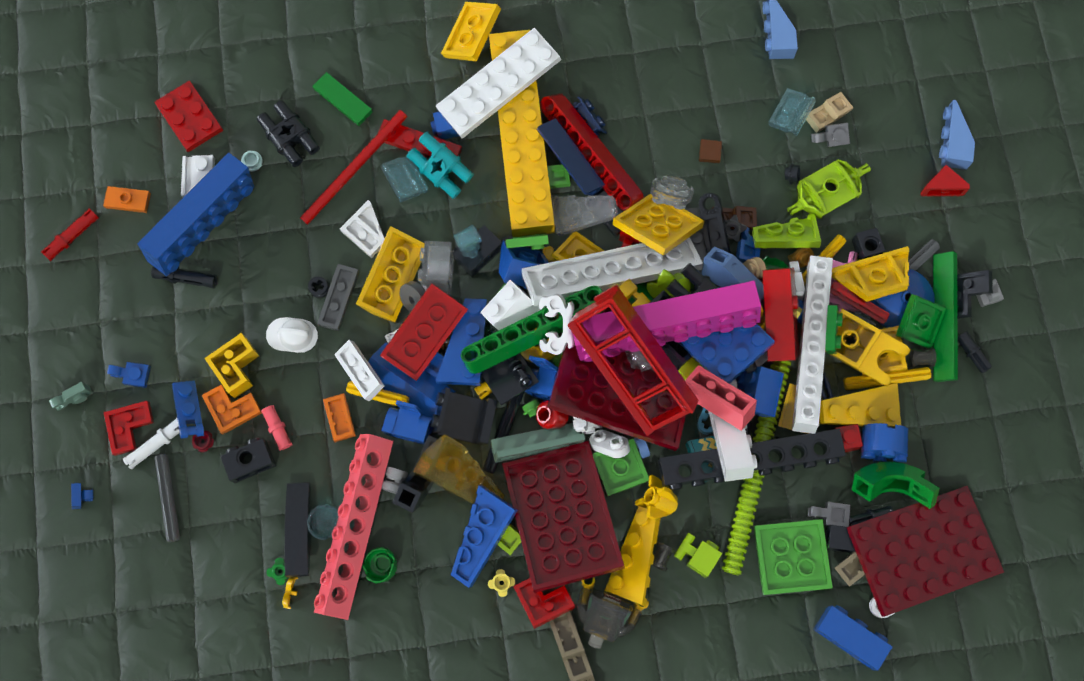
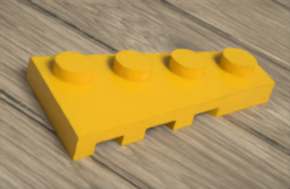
M898 383L821 401L819 424L847 426L858 424V426H864L866 424L885 423L888 424L887 427L895 428V425H901Z
M638 506L620 552L625 569L612 572L604 590L644 607L647 604L645 596L646 590L650 586L651 578L649 577L650 566L651 564L653 565L654 561L653 548L654 544L657 543L661 519L653 520L648 518L646 508Z

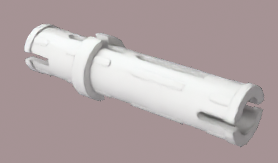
M177 418L165 428L158 429L157 434L124 457V463L126 465L129 464L128 467L133 469L164 444L168 445L171 439L179 434Z

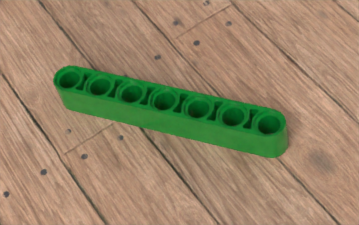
M590 286L565 298L567 306L572 301L574 309H577L574 311L573 316L594 303L593 298L602 293V289L598 286ZM546 307L466 346L461 351V359L470 373H480L539 344L543 338L549 339L545 334L550 331H555L558 334L562 333L563 317L561 313L558 312L554 317H547L545 314L549 310Z

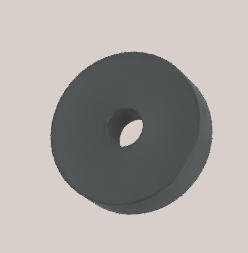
M409 281L401 286L400 299L409 312L412 311L425 293V289L415 281Z

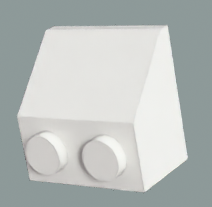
M509 280L480 313L496 329L501 330L542 309H539V305L533 306L531 298L519 286Z

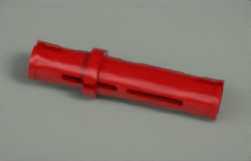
M89 208L64 232L56 235L55 239L40 252L52 261L65 248L68 249L69 245L99 217Z

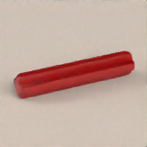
M836 281L831 284L830 293L881 324L887 321L890 315L887 311L870 301L866 302Z

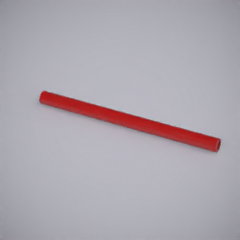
M399 110L305 211L300 219L308 225L404 122L407 115L403 111Z

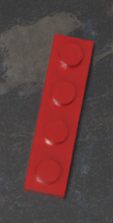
M383 120L379 132L389 122V120ZM400 125L384 142L406 151L416 148L429 159L432 156V152L418 141L424 133ZM433 136L439 143H445L446 147L456 156L460 155L462 146Z

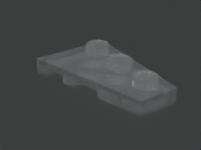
M551 195L556 234L559 236L611 221L618 215L616 199L613 196L588 195V197H576L575 195H568L567 197Z

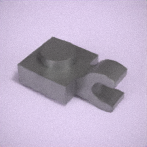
M848 123L826 125L825 132L811 134L812 143L826 141L827 147L850 144Z
M826 502L825 508L811 506V508H808L807 517L824 518V525L849 527L850 505Z

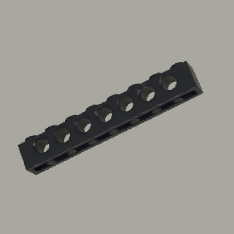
M840 429L752 443V448H750L751 455L755 454L757 459V468L754 469V473L758 472L759 476L773 474L772 470L781 469V472L793 471L795 466L803 465L804 469L817 466L818 462L824 461L826 465L840 463L839 459L846 456ZM815 444L820 445L823 448L822 455H818L815 453ZM792 448H797L801 452L800 459L792 456ZM717 449L663 457L658 460L662 486L669 487L671 490L682 489V485L690 483L692 487L705 485V481L714 480V483L725 482ZM769 452L777 453L779 461L772 462L769 459ZM709 463L712 466V473H704L701 469V464ZM679 467H687L690 470V476L682 477L678 471Z

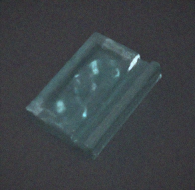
M787 88L769 120V126L787 133L792 132L797 136L816 102L815 97L812 96L811 98L807 94Z
M400 157L382 164L381 169L400 203L419 196L423 192H428L429 188L416 165L407 157Z

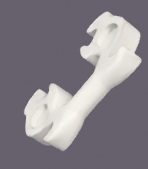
M555 294L550 297H542L539 302V309L547 306L549 310L545 314L547 317H554L560 312L563 317V333L561 337L555 331L546 333L545 335L549 337V341L547 342L545 338L541 339L540 348L543 352L548 351L558 355L565 350L567 343L569 349L575 343L573 333L567 326L574 313V303L571 301L567 306L564 297L560 294Z

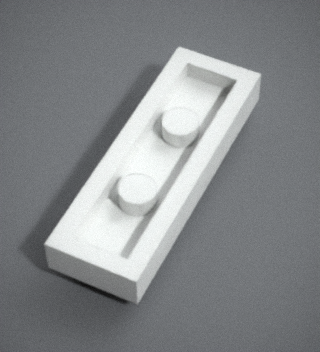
M348 340L334 354L365 400L371 401L384 387V384L355 342Z

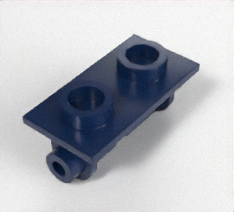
M578 96L580 102L573 103V107L584 120H587L586 123L598 137L601 131L607 134L604 128L606 123L599 115H595L593 112L595 107L591 101Z

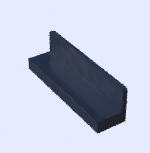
M555 118L538 126V132L585 195L588 194L590 198L596 196L605 184L558 120Z

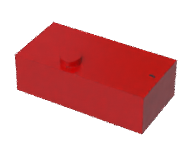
M794 267L762 270L766 333L775 341L774 345L767 350L768 361L796 360L799 357L797 321L799 302L798 295H796Z

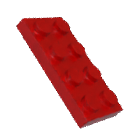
M431 283L380 356L417 381L468 308Z

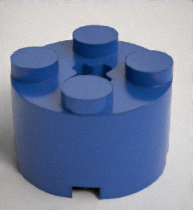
M885 423L864 425L862 427L861 440L863 446L861 447V458L873 459L875 463L887 462V459H893L895 462H907L909 429L901 425H895L894 429L893 427H887L888 424Z

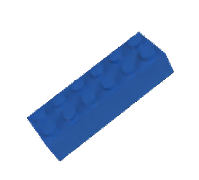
M228 152L137 243L147 262L166 277L171 272L176 271L180 262L185 257H189L194 252L195 247L200 242L205 241L215 227L222 224L224 217L229 212L234 211L244 197L252 193L254 184L249 168Z

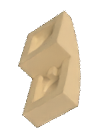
M840 92L827 99L823 105L808 112L804 118L813 130L818 133L825 129L826 125L833 124L850 112L853 106Z

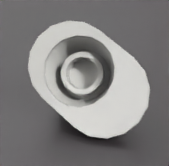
M284 317L274 320L268 326L266 339L268 344L276 350L301 353L309 351L315 346L318 332L310 321Z

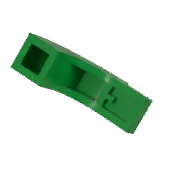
M878 462L867 465L854 474L852 491L869 502L885 492H900L912 497L929 509L936 505L940 488L924 479L925 471L899 462Z

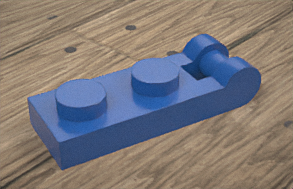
M195 381L172 383L180 438H188L189 435L204 436ZM187 424H194L195 426L187 427Z

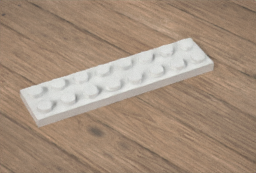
M689 237L664 256L647 245L640 243L522 268V277L533 306H538L540 299L544 296L550 297L560 294L565 299L590 286H598L602 291H606L616 284L620 287L629 278L634 284L657 280L663 269L669 271L672 275L680 273L689 263L697 270H702L703 262Z

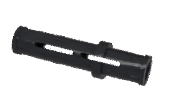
M152 267L151 270L152 278L168 280L174 284L181 282L213 289L218 284L217 275L179 269V267L167 277L155 267Z

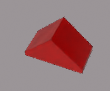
M945 165L920 193L921 196H964L970 189V184L949 166Z

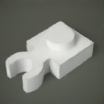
M798 261L789 262V268L794 267L796 295H798V299L803 300L805 286Z

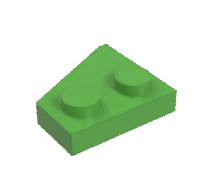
M547 233L506 239L507 248L531 246V250L543 249L544 244H549Z

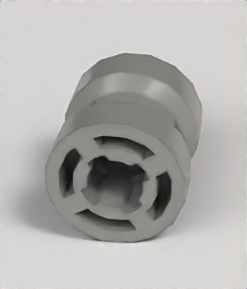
M387 467L385 472L386 479L383 481L381 489L396 494L401 482L408 477V473L396 468Z

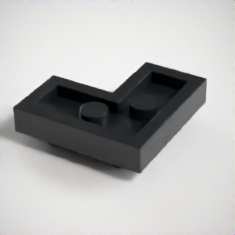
M983 270L957 274L958 319L972 317L971 296L993 293L992 271Z

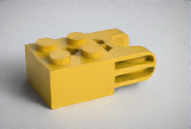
M842 308L840 313H843L842 327L838 326V335H842L841 349H837V354L830 355L876 382L889 386L891 383L889 375L878 366L880 356L887 352L896 353L902 357L907 356L911 351L910 348ZM856 336V342L854 344L851 343L850 345H847L848 342L846 338Z

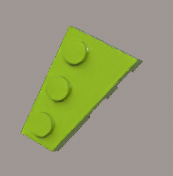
M815 213L809 214L806 219L792 218L790 222L784 224L775 222L753 227L752 235L755 248H820L821 245Z

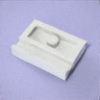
M213 155L183 156L182 197L215 166V157Z

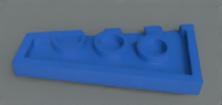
M465 298L463 305L468 310L453 330L435 381L436 384L481 386L482 372L477 374L470 373L461 359V351L466 346L485 338L486 318L480 312L487 305V299Z
M482 485L478 486L475 504L472 505L470 520L463 534L465 536L461 547H459L451 572V576L468 588L472 587L518 511Z

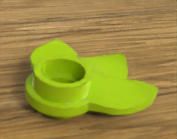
M663 269L657 282L647 283V290L653 298H656L663 290L672 298H675L666 287L676 278L669 271ZM686 277L677 280L688 292L690 291L691 284Z

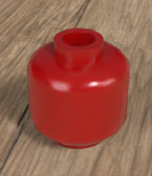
M549 400L543 401L536 410L538 424L545 429L563 428L568 422L569 415L547 408Z

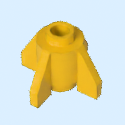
M650 475L648 485L650 488L645 492L644 498L642 497L635 501V505L647 508V517L656 520L675 512L678 507V498L671 489L662 486V481L658 477Z

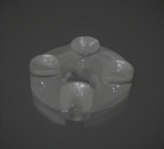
M664 176L663 180H658L657 177L652 181L650 193L653 196L652 201L656 204H666L676 209H685L686 205L692 201L694 189L692 186L691 188L686 186L687 182L681 178Z

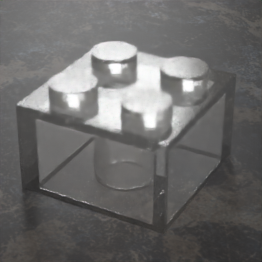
M425 241L424 248L420 249L422 269L418 270V282H420L425 291L433 283L448 295H452L454 251L451 242Z

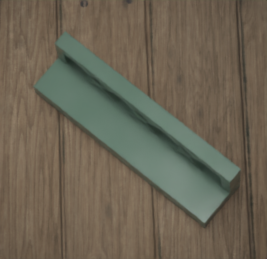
M569 423L561 429H540L492 439L490 443L494 461L497 463L582 443L585 441L584 433L580 434V432L574 429L573 423Z

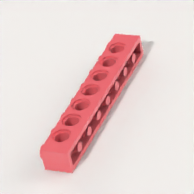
M360 434L356 440V452L349 466V479L343 489V502L338 508L339 517L337 525L332 531L333 540L331 548L326 554L327 563L325 571L320 577L321 587L314 601V613L345 620L349 619L393 444L391 440L372 434ZM368 454L371 455L370 463L367 462ZM363 476H365L366 479L364 486L361 483V479ZM357 498L360 499V505L358 508L356 507ZM353 520L354 528L351 530L350 523ZM348 542L349 548L345 553L344 546ZM342 565L343 572L339 575L338 569ZM337 588V595L333 598L332 592Z

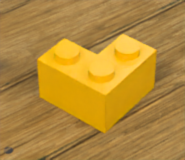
M242 333L204 358L232 397L237 398L253 386L242 368L258 358L259 354Z

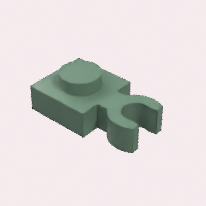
M80 382L63 391L62 395L50 399L49 402L53 409L56 408L59 411L70 403L79 404L86 401L93 392L89 385Z

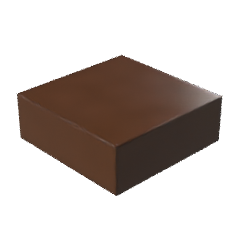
M701 139L699 161L720 163L722 141Z

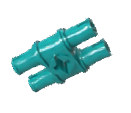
M425 132L418 141L432 152L430 159H427L416 148L411 149L406 157L419 168L421 175L424 174L434 183V187H440L452 199H455L462 189L448 178L450 172L453 171L464 183H468L474 176V173L461 162L460 156H456L446 147L445 143H439L429 132Z

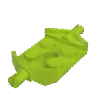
M838 159L798 182V202L788 207V212L792 216L800 210H804L809 214L815 213L816 218L822 219L827 213L856 197H860L862 194L860 177L871 171L870 166L868 167L866 163L859 168H853L846 161ZM828 182L835 184L836 190H827L825 184Z

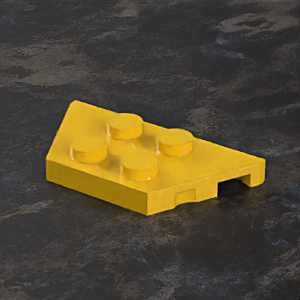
M903 247L832 268L831 277L866 302L905 291L909 286V247Z

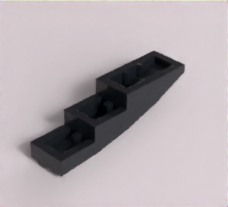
M309 482L287 484L285 506L286 577L309 576L312 536L310 532L311 486Z

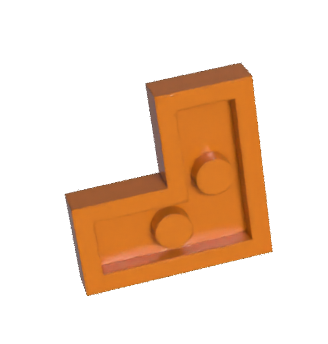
M219 385L202 395L221 434H225L262 414L252 393L231 402L224 386Z

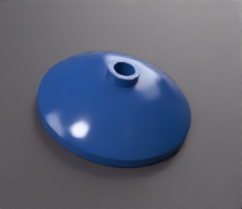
M909 269V286L907 290L870 301L890 314L887 321L881 324L885 328L900 325L908 301L905 299L906 294L909 296L911 294L917 295L935 303L934 292L930 283L917 271Z

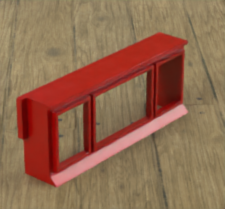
M617 284L593 298L594 303L575 313L567 326L647 436L653 431L694 412L699 401ZM609 307L624 327V330L596 344L582 322ZM628 336L632 338L662 381V383L635 397L602 352ZM668 389L679 406L650 419L639 403Z

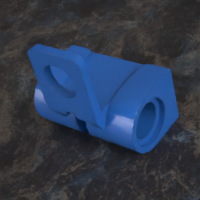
M529 356V360L540 367L539 369H531L539 383L524 392L534 398L549 400L558 367L544 358Z
M396 400L395 404L400 409L389 408L381 431L388 436L425 445L428 436L432 434L433 427L430 426L432 417L424 416L422 410L417 405Z

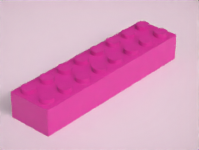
M755 280L633 306L660 346L671 341L684 342L689 337L694 336L699 338L707 337L711 333L718 331L726 333L736 327L750 328L760 323L761 303ZM612 311L596 314L582 322L596 344L624 330V327ZM573 334L580 361H593ZM628 336L602 352L608 357H614L619 355L620 352L628 350L630 352H637L640 350L632 338Z

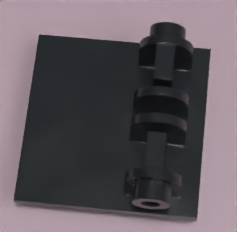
M520 353L482 371L481 374L500 405L505 404L539 383Z

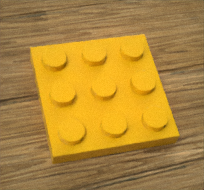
M652 192L613 218V226L663 256L702 229L704 225V220L656 192Z

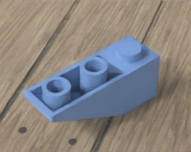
M777 0L764 1L763 14H766L767 18L764 21V32L768 33V39L765 41V51H769V59H794L798 49L795 27Z
M952 100L943 112V119L946 121L941 132V139H944V142L940 148L939 158H942L941 166L947 165L951 168L967 170L973 163L975 141L957 101Z
M714 246L704 257L701 274L709 276L715 285L726 287L755 280L760 302L763 300V283L733 254Z

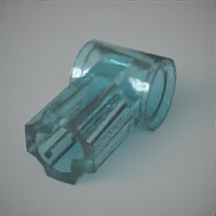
M473 225L453 235L464 257L467 256L472 259L478 255L479 243L482 242V239Z

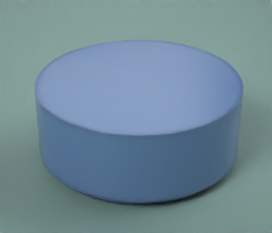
M634 438L641 458L649 457L650 452L646 441Z

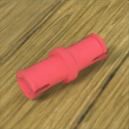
M271 405L262 409L261 412L269 426L268 431L273 435L279 451L291 447L293 444L285 431L286 425L284 422H281L275 406Z

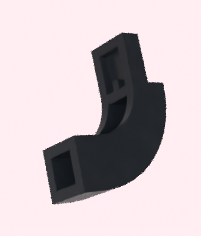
M433 434L428 436L413 470L401 482L392 502L393 504L411 513L421 505L444 464L443 460L450 447V442Z

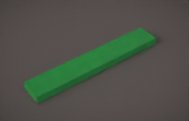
M951 251L933 255V292L935 303L946 308L933 343V381L935 382L958 380L957 253Z

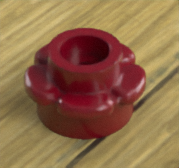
M204 431V436L197 437L194 435L192 438V446L194 449H198L199 452L208 451L214 444V439L209 431Z

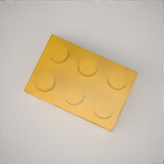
M465 2L441 54L449 59L477 61L501 11L498 4Z

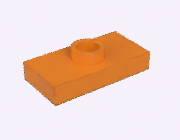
M107 186L103 206L107 209L147 213L151 193L146 190Z
M343 393L323 399L333 441L338 442L355 437L356 433L346 395Z

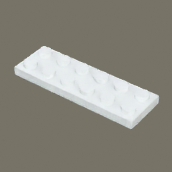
M533 28L438 103L436 108L463 139L561 61V58L541 34Z

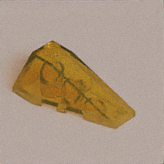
M445 434L423 452L413 471L471 504H475L479 485L484 486L501 499L504 498V494L492 479L483 472L479 463L471 457L466 447Z

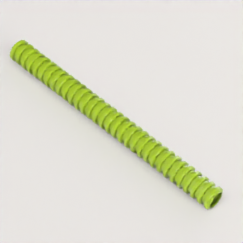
M772 361L773 364L770 365V369L784 373L775 417H758L759 423L756 424L757 430L754 431V434H756L753 437L754 443L774 438L773 432L776 431L774 425H777L776 419L779 418L777 413L781 410L779 406L782 405L781 399L784 397L782 393L785 392L784 386L787 384L785 381L788 379L787 373L790 372L788 368L791 366L790 361ZM758 472L753 473V478L743 479L745 481L741 485L743 490H740L741 497H738L740 503L736 506L738 511H735L736 517L733 518L735 524L731 526L733 531L730 532L731 538L728 539L730 544L726 547L728 552H725V556L727 557L723 559L725 565L721 568L724 572L733 575H741L742 571H740V568L744 566L742 564V561L745 560L743 555L747 553L745 547H748L747 540H750L748 534L752 532L750 526H753L752 519H755L753 513L757 511L755 506L758 505L757 499L760 498L758 492L762 490L760 485H763V481L761 480L765 477V475L759 476Z

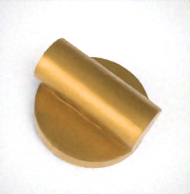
M798 248L796 252L788 256L790 262L798 261L799 267H805L808 265L810 256H813V251L811 248Z

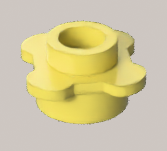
M503 569L497 570L494 578L488 582L489 588L495 589L500 597H505L508 589L515 585V579L507 576Z

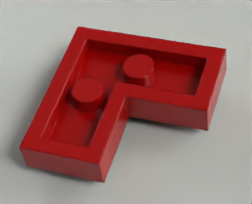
M149 401L104 412L112 455L116 456L134 451L136 444L133 429L154 423Z
M530 578L513 586L534 629L575 608L565 585L546 595H543L542 591L534 593Z

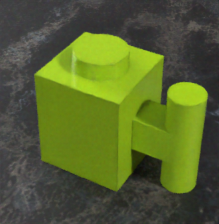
M687 533L674 557L682 561L685 554L689 555L691 558L686 566L707 578L722 555L718 551L719 546L708 540L707 542H700L698 547L695 548L691 544L696 537Z

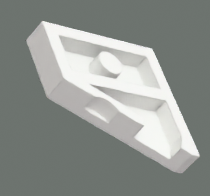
M369 200L340 228L341 232L370 258H373L380 250L384 241L383 233Z

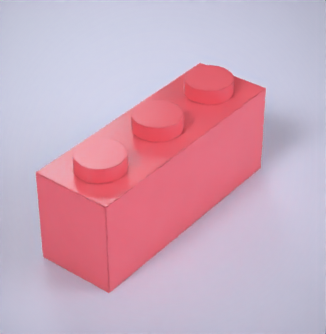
M698 365L685 380L698 398L697 404L742 431L754 417L756 399Z

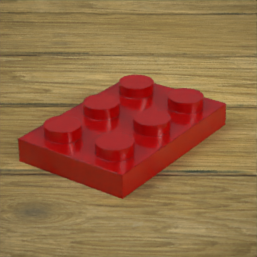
M190 80L154 102L187 152L192 151L223 131Z

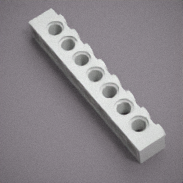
M810 256L807 266L792 431L815 434L819 426L827 312L833 258Z

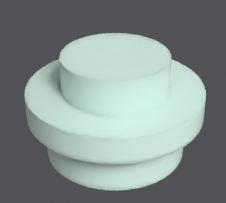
M247 151L243 154L241 162L252 172L262 166L263 159L258 152Z

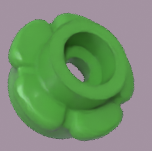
M538 399L522 406L525 412L523 413L524 416L529 415L530 418L536 416V410L540 405Z

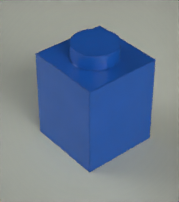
M440 112L433 113L434 121L431 122L433 134L437 133L438 138L443 140L459 136Z

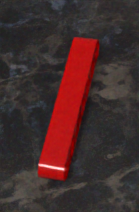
M560 93L542 98L540 107L549 121L555 118L558 120L605 184L603 189L615 204L625 211L644 198L642 191L568 99Z

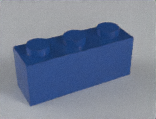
M838 605L835 607L828 606L813 630L871 670L878 671L892 649V646L887 643L888 639L878 632L873 634L867 630L868 625L857 618L854 621L848 617V612Z

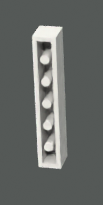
M735 379L730 384L737 388V381ZM708 411L725 482L753 478L754 469L757 468V459L755 454L751 455L752 440L750 434L746 435L745 429H747V425L741 431Z

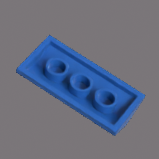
M385 342L368 361L384 384L382 389L406 395L409 397V403L417 405L422 410L424 416L432 417L433 414L437 413L438 406L435 405L438 392L441 393V390L450 387L446 384H436V378L425 371L416 381L380 356L387 346ZM450 389V392L456 393L455 390Z

